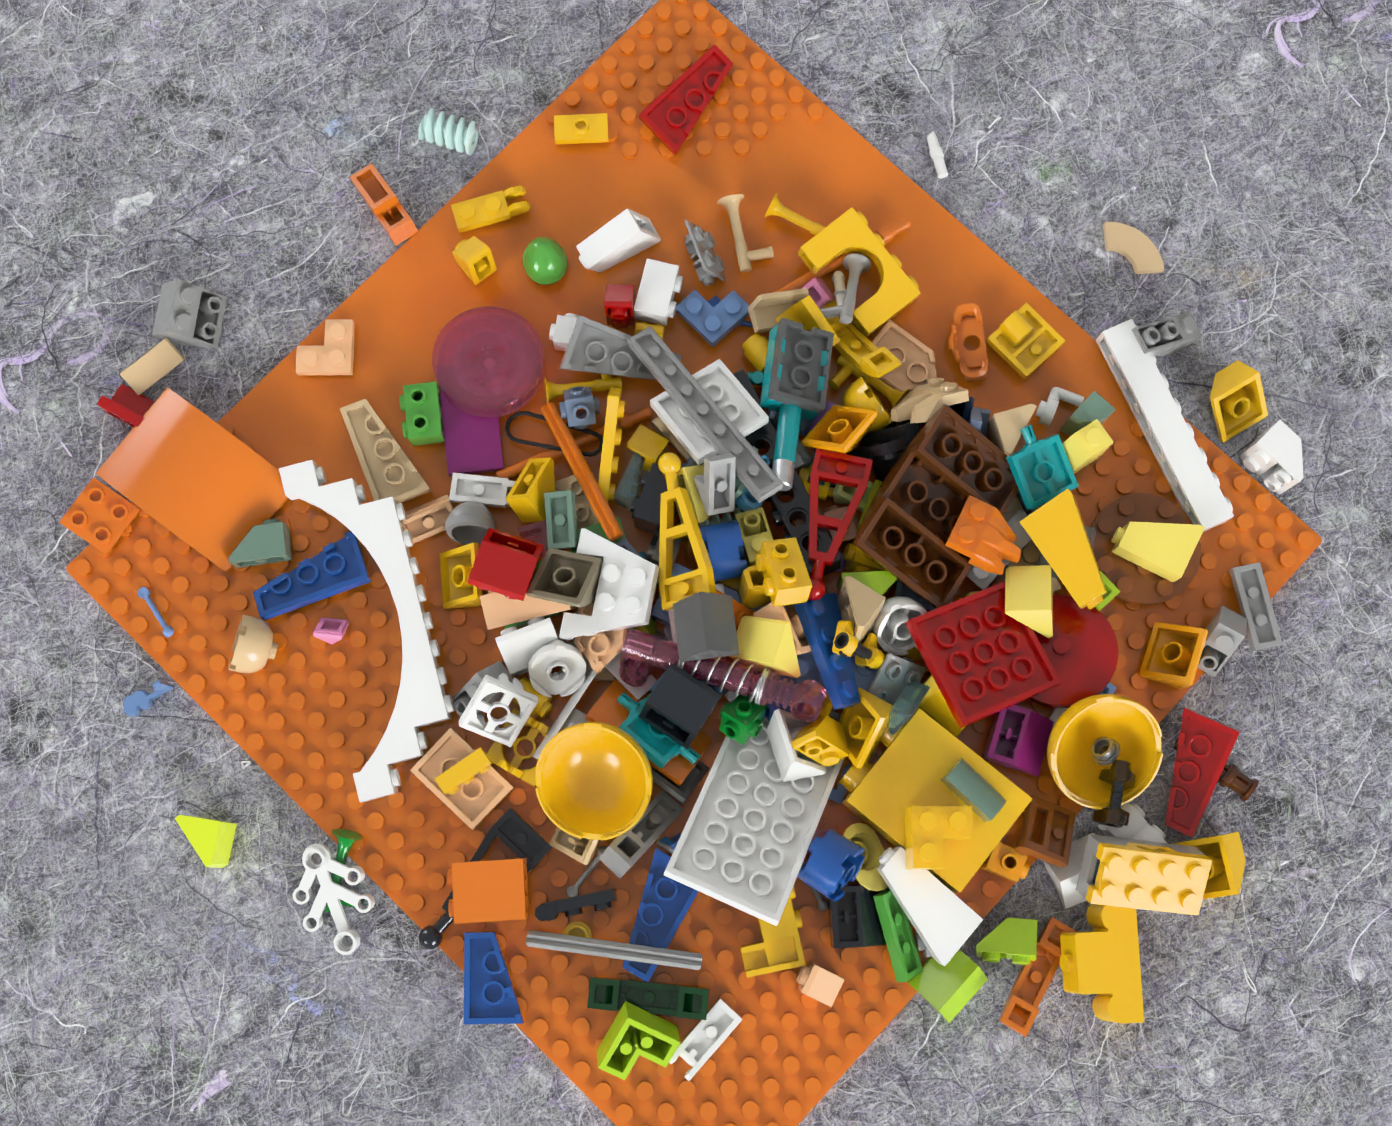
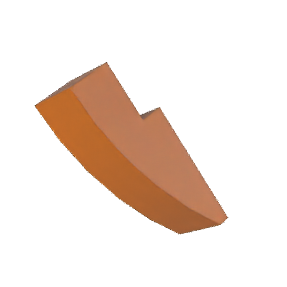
M372 163L349 177L395 246L418 232L411 217Z

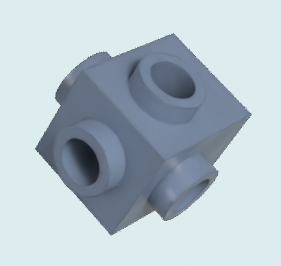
M573 387L569 390H564V401L559 402L561 418H567L568 427L574 426L575 429H585L590 427V424H596L595 414H600L598 397L593 398L591 387Z

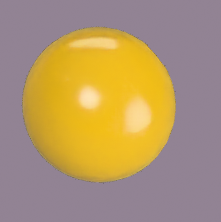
M1099 694L1081 699L1060 715L1051 730L1047 746V760L1051 775L1060 790L1077 804L1092 809L1109 807L1112 785L1100 780L1099 775L1103 769H1110L1112 763L1099 765L1093 760L1091 753L1092 744L1100 737L1112 738L1118 742L1120 754L1116 760L1131 763L1130 769L1135 774L1134 787L1123 791L1121 805L1138 797L1150 785L1159 770L1163 757L1161 753L1162 732L1159 724L1144 706L1128 697L1115 694Z
M583 722L560 731L546 744L535 768V790L543 811L557 827L569 835L580 839L608 840L627 832L641 819L652 795V770L643 748L630 734L607 723Z

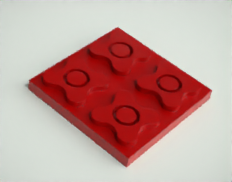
M1005 581L919 615L905 623L959 728L1036 696L1062 683L1033 629L1005 614Z

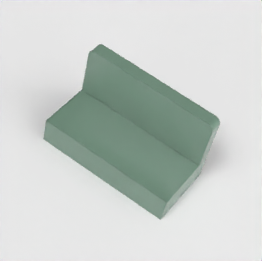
M565 490L544 493L548 549L553 548L565 551V549L577 548L578 528L575 491Z

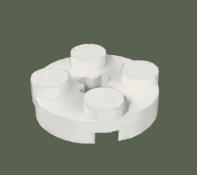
M554 640L550 644L538 649L527 664L531 685L543 696L551 697V694H560L561 697L571 695L582 686L585 680L586 663L582 653L573 645L565 644L562 640ZM562 666V673H551L552 668Z

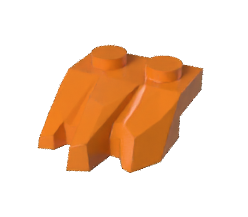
M969 495L945 546L970 557L969 564L986 572L1003 575L1005 565L1002 560L1018 563L1021 556V549L1012 543L1017 540V537L999 510Z

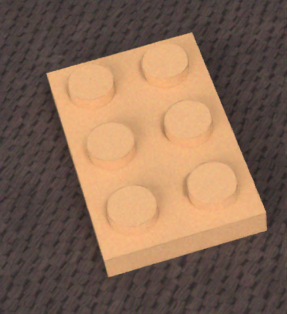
M450 728L410 771L466 825L475 830L514 787L490 765V769L487 772L475 775V780L467 785L464 783L459 786L460 790L455 794H444L435 778L475 751Z

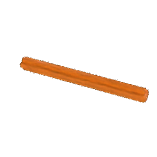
M550 401L541 407V411L607 538L614 542L623 536V531L567 424L561 418L557 405Z

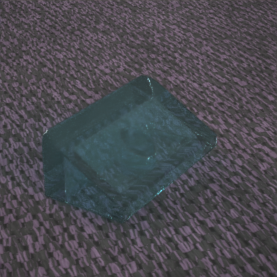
M913 681L908 682L891 708L889 734L894 735L912 717L930 689V686Z

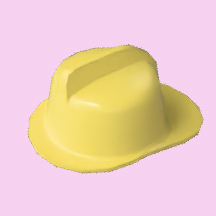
M851 824L845 829L843 836L865 849L861 854L865 856V859L856 877L857 881L868 890L876 892L885 890L888 886L877 870L881 864L878 859L885 850L877 834L867 824Z

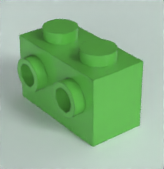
M437 382L403 385L404 395H400L399 398L401 410L406 412V421L402 422L404 438H408L412 446L444 443L440 389Z

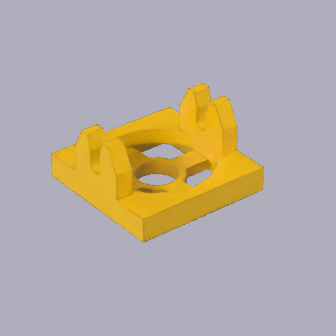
M514 708L511 713L519 715L520 711ZM529 716L524 726H531V729L527 736L515 739L512 744L515 756L510 764L504 755L503 744L494 741L487 756L492 763L536 787V766L530 769L518 768L523 759L533 757L537 750L534 740L539 732L545 738L550 728ZM505 722L503 728L511 725L512 723ZM525 739L530 740L533 744V751L528 756H522L517 751L518 743Z

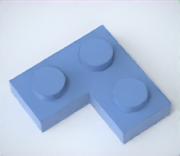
M694 290L676 306L675 311L713 348L749 316L747 308L750 305L733 290L715 307H712Z

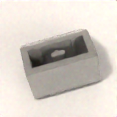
M180 279L162 284L152 336L162 340L167 337L171 343L177 345L217 349L227 297Z

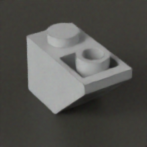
M1221 606L1206 627L1208 634L1197 668L1215 677L1246 637L1248 619Z
M500 661L477 672L452 698L454 709L460 717L485 675L497 679L500 674L505 673L508 676L509 682H512L513 678ZM491 693L482 700L492 704L501 700L504 693ZM477 709L476 713L482 714L483 711Z

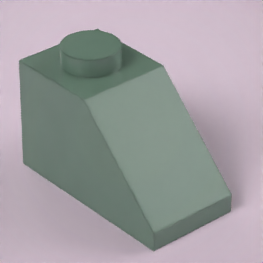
M279 519L265 520L263 525L253 526L229 556V563L236 568L293 560L290 529L285 523L280 522Z

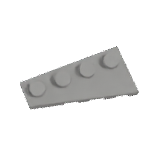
M583 316L577 317L559 369L656 380L628 346L627 339L631 338V335ZM674 353V355H675L679 360H681V357H682V356L679 355V354Z

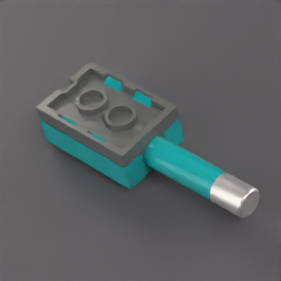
M782 318L769 332L760 407L779 412L772 471L783 483V488L779 491H788L792 488L801 418L812 421L825 410L834 333L815 327L810 331L804 330L802 323Z

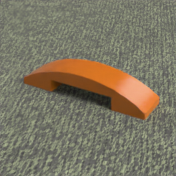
M1050 917L1037 938L1036 961H1030L1029 965L1021 967L999 1019V1022L1024 1037H1027L1039 1013L1037 1008L1060 964L1061 933L1077 932L1053 917Z

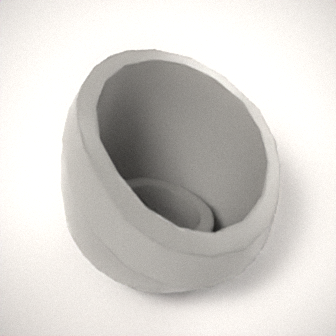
M469 501L456 506L450 512L445 522V530L448 536L461 545L473 542L481 545L488 529H495L492 514L484 504L477 501Z

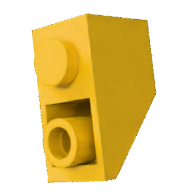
M828 715L802 727L791 742L794 749L825 767L835 765L839 760L850 755L843 725Z

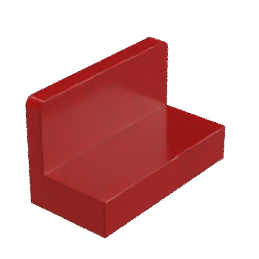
M121 384L112 399L102 395L97 405L104 412L132 427H138L145 419L143 416L155 401L142 394L138 395L133 389Z

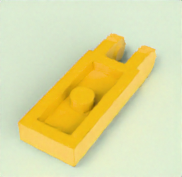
M515 186L506 189L504 192L502 190L451 204L459 233L511 219L512 216L529 211L530 204L527 201L512 203L509 207L506 203L507 201L524 196L526 193L525 188Z

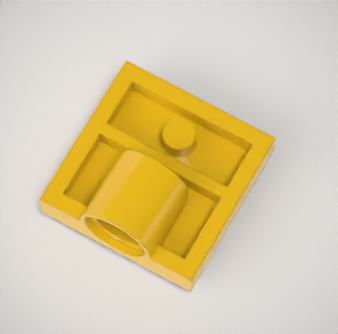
M1026 302L1018 311H1014L1007 317L999 328L987 338L986 342L1025 380L1058 350L1065 340Z

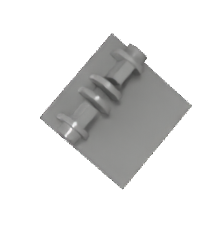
M685 220L689 234L685 236V245L689 255H691V260L695 261L693 266L697 268L695 270L699 281L703 282L704 286L713 284L715 277L725 281L726 279L723 274L725 266L721 258L715 254L713 247L716 244L713 236L709 231L706 232L701 229L699 225Z
M887 653L867 692L895 706V710L902 714L927 668L914 663L912 659L906 656L901 658Z

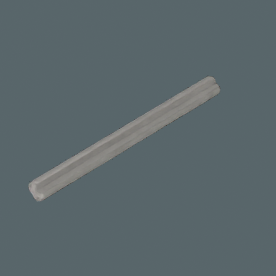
M535 930L528 931L526 936V945L528 947L699 970L702 965V955L700 953Z

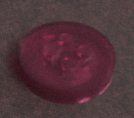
M479 307L459 314L441 330L433 348L432 365L441 392L456 408L474 416L498 417L520 409L534 397L543 381L545 358L538 333L525 318L505 308Z

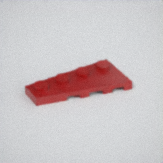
M714 44L639 114L638 118L676 156L731 70L733 63Z
M1186 707L1183 708L1178 749L1173 770L1174 774L1165 820L1166 826L1193 838L1241 731Z

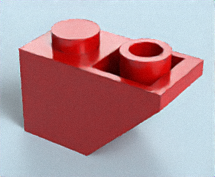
M607 284L604 300L607 325H612V327L618 329L627 328L628 325L634 326L635 286Z

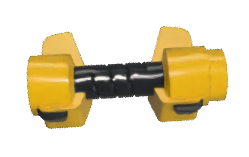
M840 620L838 622L832 652L845 658L847 656L851 657L852 653L855 654V664L869 671L879 669L886 657L877 648L878 639L874 633H869L867 640L861 645L854 636L853 622L849 620Z

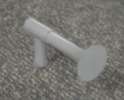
M852 253L844 257L842 263L845 269L849 271V279L843 305L819 308L825 318L840 316L842 323L850 324L852 322L860 274L867 272L871 266L870 260L858 253Z

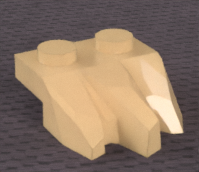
M944 378L929 379L927 384L918 385L890 411L891 421L910 420V423L928 422L943 405L950 406L969 401L968 390L957 386V383L946 382Z

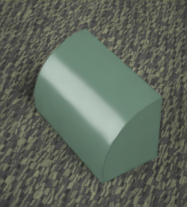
M1093 391L1060 428V431L1072 436L1096 419L1102 425L1116 409L1097 392Z
M963 758L941 779L967 806H972V810L984 822L991 821L1007 801Z

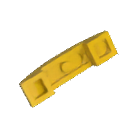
M834 300L821 308L837 306V303ZM839 316L826 318L840 339V342L834 345V347L845 359L863 373L879 378L901 366V361L885 346L878 349L852 323H840Z

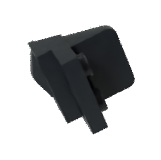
M910 420L894 421L884 429L867 433L862 439L864 445L854 448L846 454L873 460L872 465L876 480L883 482L901 454L919 433L920 423H910Z

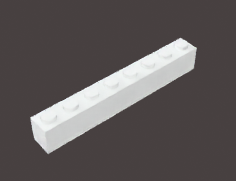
M1130 319L1102 331L1096 342L1181 509L1189 516L1194 525L1205 527L1203 532L1234 517L1230 500L1223 496L1219 488L1220 482L1217 475L1211 472L1206 463L1207 456L1204 450L1198 447L1191 425L1185 422L1181 414L1180 403L1176 398L1172 397L1168 389L1169 383L1164 374H1160L1156 366L1155 355H1147L1142 351L1132 331L1134 327L1138 326L1135 325L1133 319Z

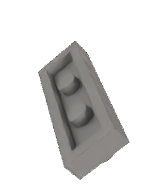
M1260 562L1230 569L1229 572L1241 615L1248 619L1246 633L1251 652L1283 645Z

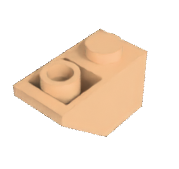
M810 961L808 967H801L796 981L799 983L798 989L800 992L832 1007L844 979Z

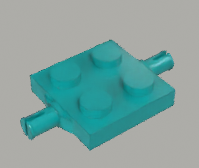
M1032 425L1021 428L1020 431L1026 445L1020 451L1007 456L1006 459L1026 509H1034L1042 504H1046L1066 489L1071 491L1079 487L1059 434L1051 435L1043 440H1037Z
M626 692L619 696L617 702L625 707L629 714L627 719L618 728L630 734L643 748L647 758L662 770L672 758L679 754L692 763V765L697 762L701 755L691 747L688 749L684 748L638 717L650 695L638 703L628 696Z

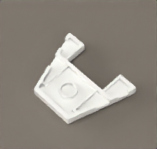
M581 528L576 553L602 558L603 563L592 616L564 612L559 638L571 640L574 637L592 636L604 631H617L648 625L660 567L585 528Z

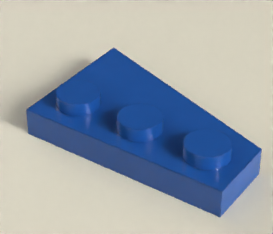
M465 932L463 1024L524 1023L496 932Z

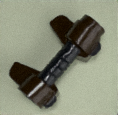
M1115 760L1110 769H1103L1100 772L1099 779L1111 784L1112 789L1109 807L1094 811V821L1116 828L1128 825L1130 814L1121 809L1123 791L1134 787L1135 774L1130 769L1131 763Z

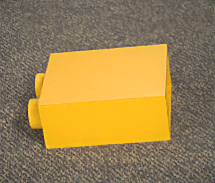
M920 708L912 713L908 719L895 710L880 740L886 747L873 764L867 762L862 768H856L852 764L838 783L850 791L842 801V804L893 846L902 847L906 851L905 808L910 806H967L941 781L945 774L963 758L1007 801L991 821L984 822L972 810V838L943 839L944 868L929 871L950 891L960 893L1033 798Z

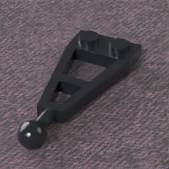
M509 808L488 831L470 861H482L494 840L498 837L519 858H527L528 874L553 847L512 808ZM453 890L442 906L446 911L445 914L434 925L424 927L419 933V942L426 949L438 947L442 942V933L454 921V917H450L448 911L449 899H453Z

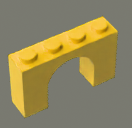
M851 207L801 246L798 255L814 275L834 259L847 253L862 254L874 263L879 273L878 290L876 294L854 310L852 319L855 327L865 337H868L913 302L921 293L918 290L919 285L916 280L910 275L907 276L901 269L902 264L894 254L890 255L884 248L885 243L881 236L877 233L873 234L868 228V221L865 216L859 211L856 212Z

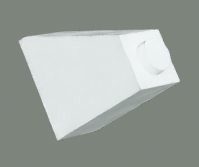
M627 208L576 247L581 254L579 260L582 265L588 270L601 273L659 243L661 238L648 217Z

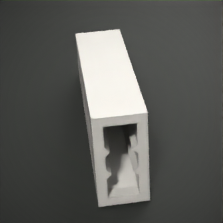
M895 846L894 849L889 847L878 859L881 864L877 870L934 960L946 966L983 919L928 870H906V851L899 846Z

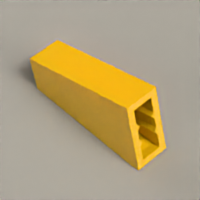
M1066 489L1021 520L1020 523L1078 606L1082 609L1087 606L1090 610L1104 601L1102 595L1107 593L1075 497L1069 489Z

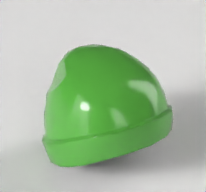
M538 237L532 240L524 250L523 265L527 275L533 281L548 285L559 281L564 276L567 269V257L563 248L556 241L548 237Z

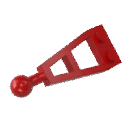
M816 449L810 474L808 561L814 562L810 577L812 588L808 600H819L825 594V584L822 581L825 565L832 566L864 497L873 463L871 459ZM819 480L857 488L843 519L818 515ZM817 527L837 531L827 553L817 551Z

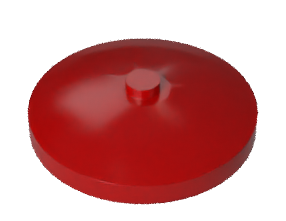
M1053 595V636L1047 638L1037 631H1033L1062 683L1029 699L1047 707L1069 708L1081 699L1099 695L1106 688L1117 666L1118 643L1109 621L1095 607L1089 610L1086 606L1082 609L1071 596Z

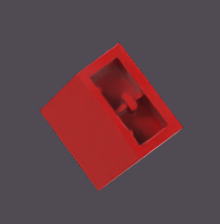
M489 528L481 542L467 583L481 590H490L502 594L508 599L524 601L526 592L537 573L544 545Z

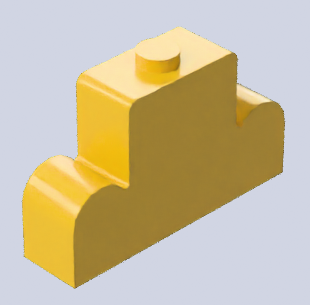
M1091 904L1087 909L1086 918L1093 930L1062 932L1060 935L1061 956L1059 962L1063 974V989L1067 993L1097 994L1093 999L1092 1008L1096 1017L1102 1021L1122 1024L1144 1022L1136 909Z

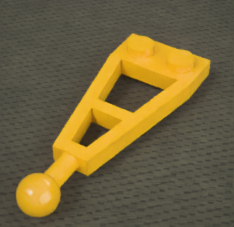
M671 452L663 454L658 461L659 470L666 476L668 490L661 493L660 568L658 579L662 610L667 611L673 610V603L698 592L716 594L713 567L687 490L678 485L677 472L681 468V460L676 454ZM677 501L684 524L673 527L674 502ZM688 535L699 569L672 577L673 540Z

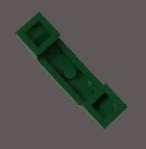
M590 977L587 1008L618 1011L622 1008L624 1002L627 1001L652 1014L706 1020L709 989L657 982Z

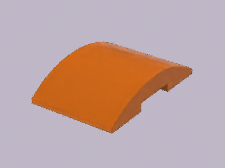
M167 387L143 416L145 419L142 423L130 431L95 474L208 560L228 573L233 567L229 563V556L253 526L263 525V521L272 519L288 499L285 496L280 472L229 431Z

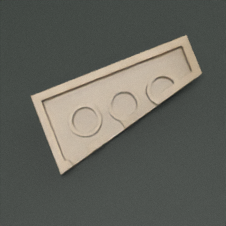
M366 398L340 408L374 501L393 497L397 503H403L431 492L429 486Z

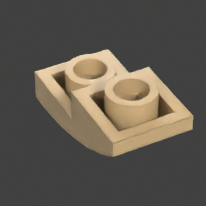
M166 337L122 370L120 376L140 395L180 364L185 357Z

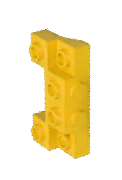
M794 886L777 926L758 918L763 942L740 947L747 978L806 965L798 928L803 927L799 910L794 911L791 899L796 898Z

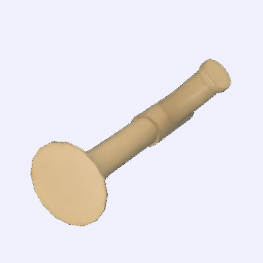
M732 194L720 198L717 204L723 205L728 212L740 272H748L752 270L750 261L774 258L773 248L769 246L768 248L748 251L739 216V203L744 198V195Z

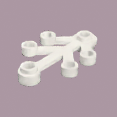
M319 843L312 844L303 853L302 862L306 870L299 887L293 892V900L300 905L310 901L313 897L311 886L317 876L321 887L309 915L303 920V926L309 932H314L321 928L323 925L322 914L326 904H328L338 931L334 938V947L338 953L348 955L359 947L360 937L355 930L350 928L340 899L355 906L361 913L370 911L375 905V899L369 893L360 895L333 882L329 873L330 871L344 877L349 885H357L365 877L364 870L360 866L350 868L332 859L331 852L325 845ZM316 853H318L321 856V862L316 861ZM351 871H355L358 874V880H354L351 877ZM300 890L306 893V899L300 897ZM362 898L368 901V908L362 905ZM310 917L316 920V926L310 924ZM346 935L352 938L353 944L347 943Z

